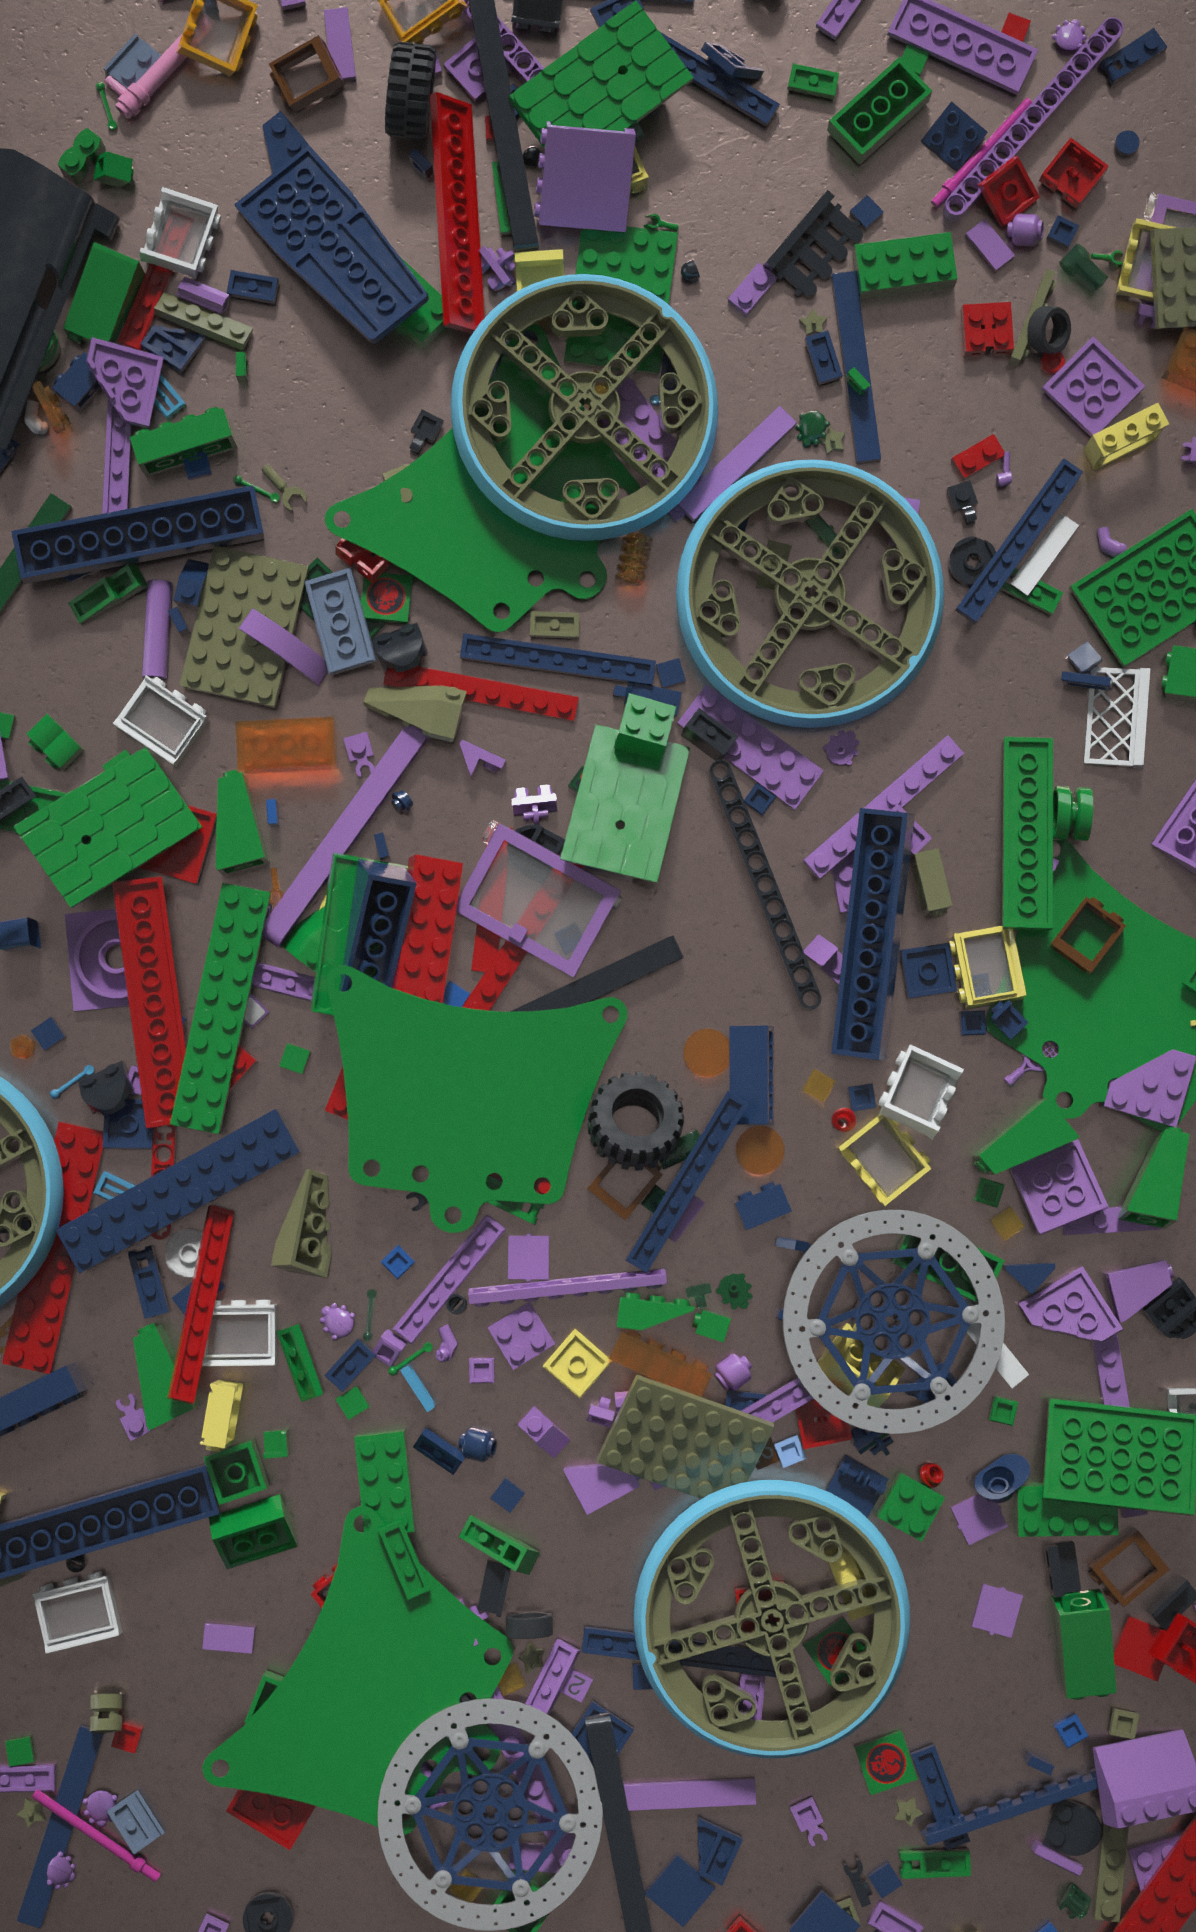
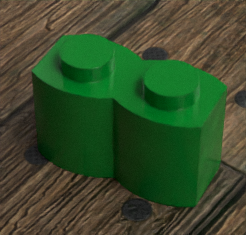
M86 128L76 136L73 147L67 149L61 155L58 166L63 176L75 185L80 184L87 178L91 166L95 165L96 156L105 152L106 148L101 137L89 128Z
M48 714L26 734L30 738L28 743L37 752L42 750L47 755L45 761L54 769L59 767L64 771L84 751Z

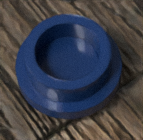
M403 790L394 792L391 804L395 810L405 814L410 812L413 802L408 794Z

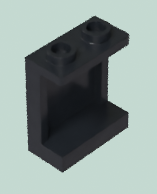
M514 0L511 22L516 23V28L530 29V25L540 26L539 31L554 33V28H560L563 0Z

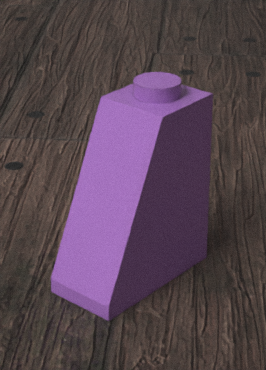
M1158 1260L1104 1273L1114 1316L1118 1322H1124L1172 1285L1171 1279L1174 1278L1171 1264H1167L1166 1260Z
M601 1464L576 1465L564 1468V1473L587 1515L640 1487L638 1480L641 1478Z

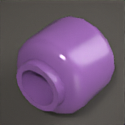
M1017 214L1013 222L1008 223L1007 235L1012 237L1013 244L1016 246H1036L1038 241L1043 239L1044 223L1035 214Z
M731 1354L716 1366L717 1373L714 1375L725 1390L736 1391L751 1379L749 1370L752 1368V1365L745 1356L740 1358L736 1354Z

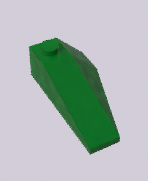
M325 906L321 909L319 908L295 925L281 944L284 949L315 973Z

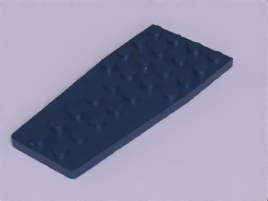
M310 145L306 146L234 204L239 213L271 249L373 344L380 341L429 300L425 289L354 194Z

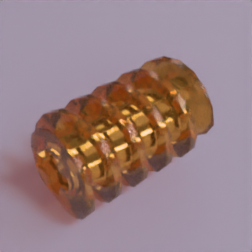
M632 532L622 538V542L626 545L620 548L623 554L619 556L618 560L622 564L617 565L616 570L620 573L615 575V580L627 585L640 586L641 584L638 583V580H645L646 576L640 574V571L647 570L648 568L642 564V561H649V557L644 555V552L651 551V548L645 544L653 542V538L641 533Z

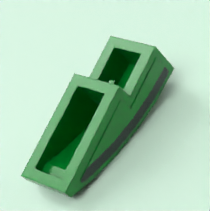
M127 564L110 577H104L68 602L79 624H82L132 597L147 587V583L137 565Z

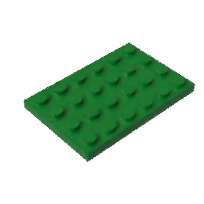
M626 226V232L582 228L575 275H602L620 279L653 293L669 305L678 233ZM576 301L572 303L573 308L576 310L584 308L582 302ZM607 314V327L601 335L567 337L564 364L604 368L636 333L639 327L622 318ZM594 317L590 319L591 324L594 326L603 324L600 318ZM651 332L643 334L644 339L647 341L655 339L654 334ZM657 345L634 373L659 376L663 349ZM636 350L627 351V355L630 358L635 359L639 357V353ZM614 367V368L611 369V370L622 371V370H621L620 368H618V367Z
M1193 509L1182 514L1069 587L1123 668L1196 622V514Z
M1050 1398L1048 1402L1042 1499L1194 1516L1196 1502V1415Z

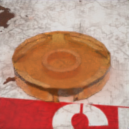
M701 1029L694 1032L687 1039L683 1048L684 1060L687 1067L694 1074L702 1077H714L721 1074L729 1066V1040L722 1032L715 1029Z
M754 1126L747 1129L740 1135L736 1143L738 1162L745 1170L753 1174L764 1175L774 1171L784 1158L785 1146L782 1137L775 1130L767 1126Z

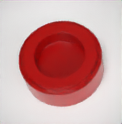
M1061 352L1055 354L1044 353L1040 359V367L1048 375H1055L1065 365V358Z

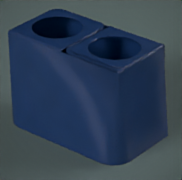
M29 917L1 921L0 949L4 951L41 949L38 921Z

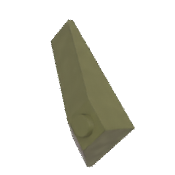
M447 686L369 688L363 706L386 717L395 716L403 720L402 724L407 727L414 725L422 729V734L428 737L453 743L463 715L467 691Z
M306 1169L277 1237L271 1266L292 1273L327 1278L331 1259V1245H328L327 1240L330 1222L326 1221V1208L329 1206L328 1177L326 1175Z

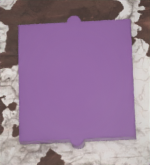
M530 1233L526 1236H508V1279H526L527 1282L531 1279H549V1236H531Z
M979 1494L951 1507L958 1522L957 1528L962 1530L968 1545L1008 1527L1000 1511L1002 1507L997 1505V1503L988 1502L986 1498Z
M983 1584L971 1626L989 1631L990 1635L996 1633L1012 1638L1023 1595L1007 1591L1004 1587L996 1588Z

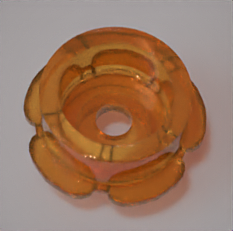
M18 1035L17 1038H13L10 1041L11 1054L16 1058H28L34 1049L33 1041L29 1040L27 1035ZM21 1044L24 1045V1048H23V1049H20V1048H19V1046H20Z

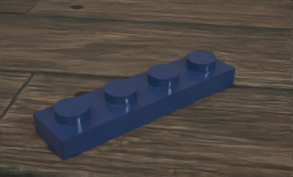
M932 1744L911 1752L935 1820L943 1824L949 1822L950 1817L958 1815L960 1812L936 1747ZM968 1833L943 1842L946 1849L949 1850L970 1842Z

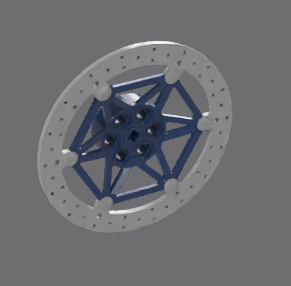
M880 1210L868 1212L845 1220L828 1230L815 1241L799 1261L792 1274L784 1300L783 1334L785 1346L792 1367L802 1385L823 1408L837 1418L861 1429L888 1434L917 1432L939 1425L959 1414L972 1403L990 1380L998 1363L1004 1341L1005 1311L998 1282L985 1257L968 1238L952 1226L934 1217L913 1211ZM881 1234H905L921 1239L918 1247L914 1249L857 1253L853 1248V1243ZM931 1234L935 1236L934 1240L930 1239ZM839 1242L843 1243L842 1248L838 1247ZM938 1247L947 1252L965 1271L974 1288L978 1305L969 1306L940 1266L934 1257ZM835 1256H838L843 1264L817 1319H807L808 1304L814 1285L826 1265ZM913 1257V1260L892 1283H885L863 1263L864 1260ZM920 1264L915 1289L913 1290L903 1285V1281ZM928 1265H931L957 1302L958 1308L924 1302L922 1292ZM857 1269L875 1283L876 1286L864 1293ZM847 1272H850L859 1299L855 1309L828 1319V1313ZM900 1291H904L907 1294L908 1299L904 1305H899L896 1302V1295ZM876 1293H879L883 1298V1303L879 1307H874L871 1303V1297ZM985 1310L988 1312L987 1316L983 1315ZM917 1311L921 1314L922 1321L919 1325L914 1326L910 1322V1316L913 1312ZM937 1311L953 1314L956 1317L931 1325L929 1312ZM894 1314V1319L897 1320V1323L888 1327L889 1322L885 1321L886 1317H892ZM864 1316L871 1317L873 1321L872 1327L868 1330H864L860 1324ZM853 1318L854 1331L831 1327ZM980 1323L979 1339L973 1359L961 1378L951 1387L945 1380L970 1324ZM960 1324V1328L941 1370L938 1371L925 1339L930 1333ZM801 1326L805 1328L803 1332L799 1331ZM905 1334L911 1337V1345L908 1348H902L900 1345V1338ZM829 1335L857 1339L862 1344L863 1353L859 1378L855 1376L830 1340ZM883 1336L887 1340V1346L879 1351L875 1347V1340ZM819 1337L854 1387L849 1396L839 1390L823 1373L812 1352L809 1338ZM920 1348L930 1374L909 1357L910 1354ZM870 1353L882 1357L883 1360L867 1379ZM897 1358L925 1379L924 1382L874 1386L891 1361ZM931 1390L935 1395L934 1400L912 1408L883 1409L867 1405L870 1395ZM946 1395L950 1397L948 1401L945 1400ZM854 1403L858 1404L856 1409L853 1408Z
M487 1698L461 1702L441 1710L422 1722L409 1734L393 1756L386 1770L378 1801V1831L381 1846L392 1874L411 1899L433 1916L447 1923L473 1930L494 1931L519 1927L547 1915L561 1905L574 1892L588 1872L595 1857L602 1830L603 1810L595 1771L580 1743L568 1729L547 1713L533 1706L506 1699ZM452 1723L457 1724V1727L455 1729L451 1727ZM478 1724H504L523 1729L535 1737L530 1745L468 1737L465 1728ZM548 1734L549 1739H544L543 1736ZM445 1736H448L452 1745L416 1795L405 1794L408 1780L420 1759L433 1745ZM472 1747L523 1752V1755L501 1772L490 1771ZM550 1748L560 1757L572 1778L578 1799V1814H570L566 1811L544 1757ZM465 1753L481 1771V1775H473L468 1778ZM457 1755L462 1784L458 1791L426 1798L425 1795L453 1756ZM529 1761L520 1784H518L509 1775ZM536 1764L541 1768L558 1809L557 1813L526 1800L524 1793ZM478 1781H483L487 1784L488 1788L486 1792L478 1794L473 1789L474 1784ZM503 1784H508L513 1789L512 1793L507 1797L501 1796L498 1792L499 1787ZM396 1800H399V1801H400V1805H399V1806H396V1805H395L394 1802H395ZM453 1801L452 1815L427 1807L428 1805ZM462 1802H468L472 1805L473 1809L469 1814L464 1815L459 1812L458 1806ZM486 1806L496 1807L493 1817H489V1814H484ZM519 1808L522 1811L521 1818L511 1820L508 1816L510 1809ZM528 1811H534L554 1821L527 1824ZM404 1813L413 1814L436 1873L430 1880L421 1872L408 1849L402 1825V1814ZM423 1815L455 1826L456 1833L443 1864L439 1859L423 1820ZM585 1822L586 1826L581 1827L580 1823ZM472 1826L480 1827L482 1829L481 1836L478 1838L470 1837L468 1834L469 1828ZM504 1829L507 1832V1837L503 1841L495 1840L493 1837L495 1830ZM555 1830V1834L529 1870L523 1873L519 1845L521 1834ZM565 1832L575 1833L573 1846L561 1868L544 1886L533 1892L529 1885L531 1879ZM463 1840L472 1847V1850L451 1867L460 1841ZM509 1846L513 1848L516 1874L513 1873L499 1853L500 1850ZM482 1851L490 1853L509 1880L499 1881L458 1876L457 1873ZM450 1884L513 1891L516 1900L503 1904H476L457 1899L445 1891ZM436 1889V1894H432L431 1890ZM529 1900L530 1903L528 1905H525L524 1901Z

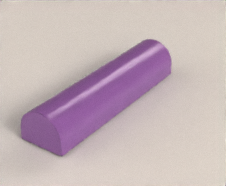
M151 579L147 581L142 678H145L147 675L151 679L154 676L159 679H167L171 616L168 611L171 610L173 583L167 580Z

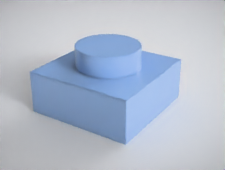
M797 1435L774 1444L783 1468L807 1459Z

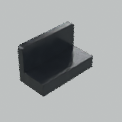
M700 708L687 722L681 733V736L715 761L723 760L725 754L738 738L736 734Z
M1073 1541L1044 1544L1051 1594L1054 1597L1065 1596V1593L1080 1591L1081 1584L1075 1543Z
M487 1560L478 1610L494 1613L496 1617H501L511 1572L509 1567L498 1561Z
M1181 1576L1146 1611L1166 1630L1177 1613L1182 1614L1196 1601V1590L1187 1579Z

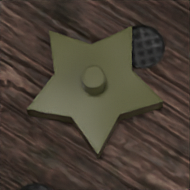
M812 308L808 317L799 319L806 327V336L812 333L823 332L822 325L827 317L818 316Z
M829 426L826 437L818 439L819 442L825 445L826 454L833 450L844 451L841 440L845 432H835Z
M527 1644L525 1653L518 1657V1659L524 1662L525 1673L529 1674L535 1667L543 1668L541 1658L545 1649H535L531 1644Z
M914 1797L907 1802L897 1800L899 1810L894 1819L905 1820L911 1827L914 1818L923 1813L916 1808Z
M25 1798L24 1808L16 1815L25 1819L28 1828L34 1821H45V1817L41 1812L43 1805L39 1802L33 1803L28 1798Z

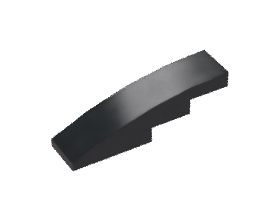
M22 776L0 790V824L36 798L35 793Z

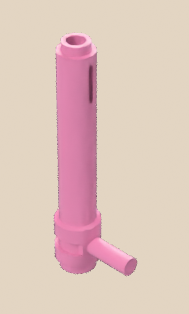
M203 14L200 17L191 46L194 48L213 30L212 26L215 23L208 15ZM182 34L147 72L127 89L112 76H108L105 79V84L120 95L115 107L125 118L135 117L140 112L139 108L141 106L145 107L148 104L153 93L187 58L185 55L176 53Z

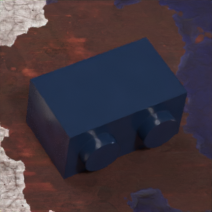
M85 352L81 356L77 355L71 361L70 368L65 374L61 373L55 379L54 386L52 387L54 392L76 412H79L101 387L86 364L87 354Z
M774 1181L760 1186L761 1192L752 1195L751 1191L737 1196L739 1201L735 1202L734 1205L745 1230L792 1212L781 1184L775 1185Z

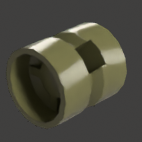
M121 1694L90 1695V1711L93 1712V1716L90 1717L89 1732L114 1733L122 1731V1716L118 1714L122 1710ZM102 1713H110L109 1718H103Z

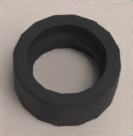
M1043 306L1033 312L1027 328L1031 347L1037 352L1050 354L1059 353L1066 347L1071 335V321L1068 313L1063 308ZM1051 317L1053 322V333L1051 339L1048 342L1046 338V326L1047 322Z
M530 1612L506 1616L507 1638L536 1639L553 1635V1618L550 1613Z

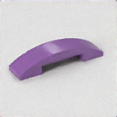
M253 608L238 628L292 665L299 673L316 685H319L328 672L324 658L287 630Z

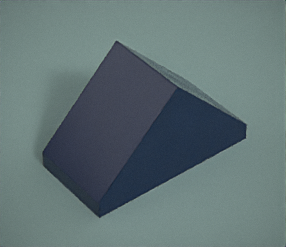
M1055 1263L1002 1266V1270L1028 1294H1033L1055 1269Z

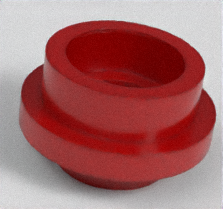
M849 1108L838 1109L832 1116L833 1126L842 1132L851 1131L857 1122L854 1112ZM840 1119H845L848 1123H843Z
M933 1463L924 1464L920 1469V1478L923 1484L928 1488H935L940 1485L944 1477L941 1467Z

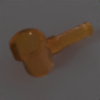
M271 868L272 890L270 892L278 891L281 899L284 892L279 888L277 868Z

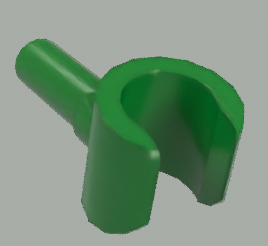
M657 214L646 215V218L652 220V225H643L646 229L664 227L677 231L679 228L678 224L661 220Z
M1116 250L1112 254L1092 253L1091 259L1104 260L1109 262L1111 267L1119 268L1123 262L1115 261L1114 257H1122L1123 252Z

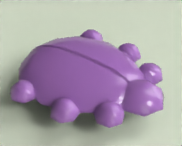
M1064 20L1063 27L1060 25L1056 26L1057 33L1053 34L1052 39L1056 40L1057 44L1063 49H1080L1083 46L1082 41L1087 39V36L1082 34L1086 28L1084 26L1080 27L1078 20H1072L1070 23Z
M839 730V736L831 735L829 737V744H825L823 749L833 763L851 765L853 762L851 759L859 753L855 746L859 745L860 742L855 739L856 734L854 731L848 730L845 733L843 730Z
M335 1303L331 1305V1308L328 1306L322 1308L321 1313L324 1317L320 1318V1323L326 1326L323 1328V1332H329L332 1335L333 1341L350 1334L354 1326L353 1319L355 1318L354 1313L349 1314L346 1311L347 1307L345 1305L337 1308Z
M97 1791L88 1798L83 1799L82 1802L86 1805L84 1815L91 1817L89 1823L94 1824L96 1822L98 1827L103 1828L107 1825V1820L112 1822L107 1810L115 1805L114 1801L117 1800V1796L111 1795L107 1791Z
M61 1851L51 1860L47 1869V1885H55L56 1890H59L61 1885H63V1888H67L68 1882H73L75 1879V1873L72 1871L75 1869V1865L73 1863L70 1864L71 1857L67 1856L65 1858Z

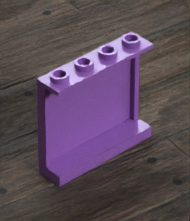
M547 121L546 129L541 130V144H545L544 153L539 154L538 168H542V178H537L536 193H540V202H535L534 217H538L539 225L626 232L636 137L634 129L624 128V131L556 126L551 125V122Z

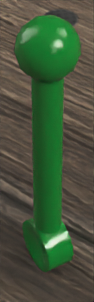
M98 82L95 87L100 93L107 114V126L110 130L114 131L118 126L116 121L113 120L105 96V85L102 82Z
M239 475L233 478V482L236 485L242 484L246 487L253 485L244 481ZM254 485L256 492L269 497L273 503L279 502L280 496L278 493L271 494Z
M430 1342L424 1343L422 1349L397 1366H391L388 1369L389 1375L395 1376L398 1370L424 1352L432 1351V1344Z

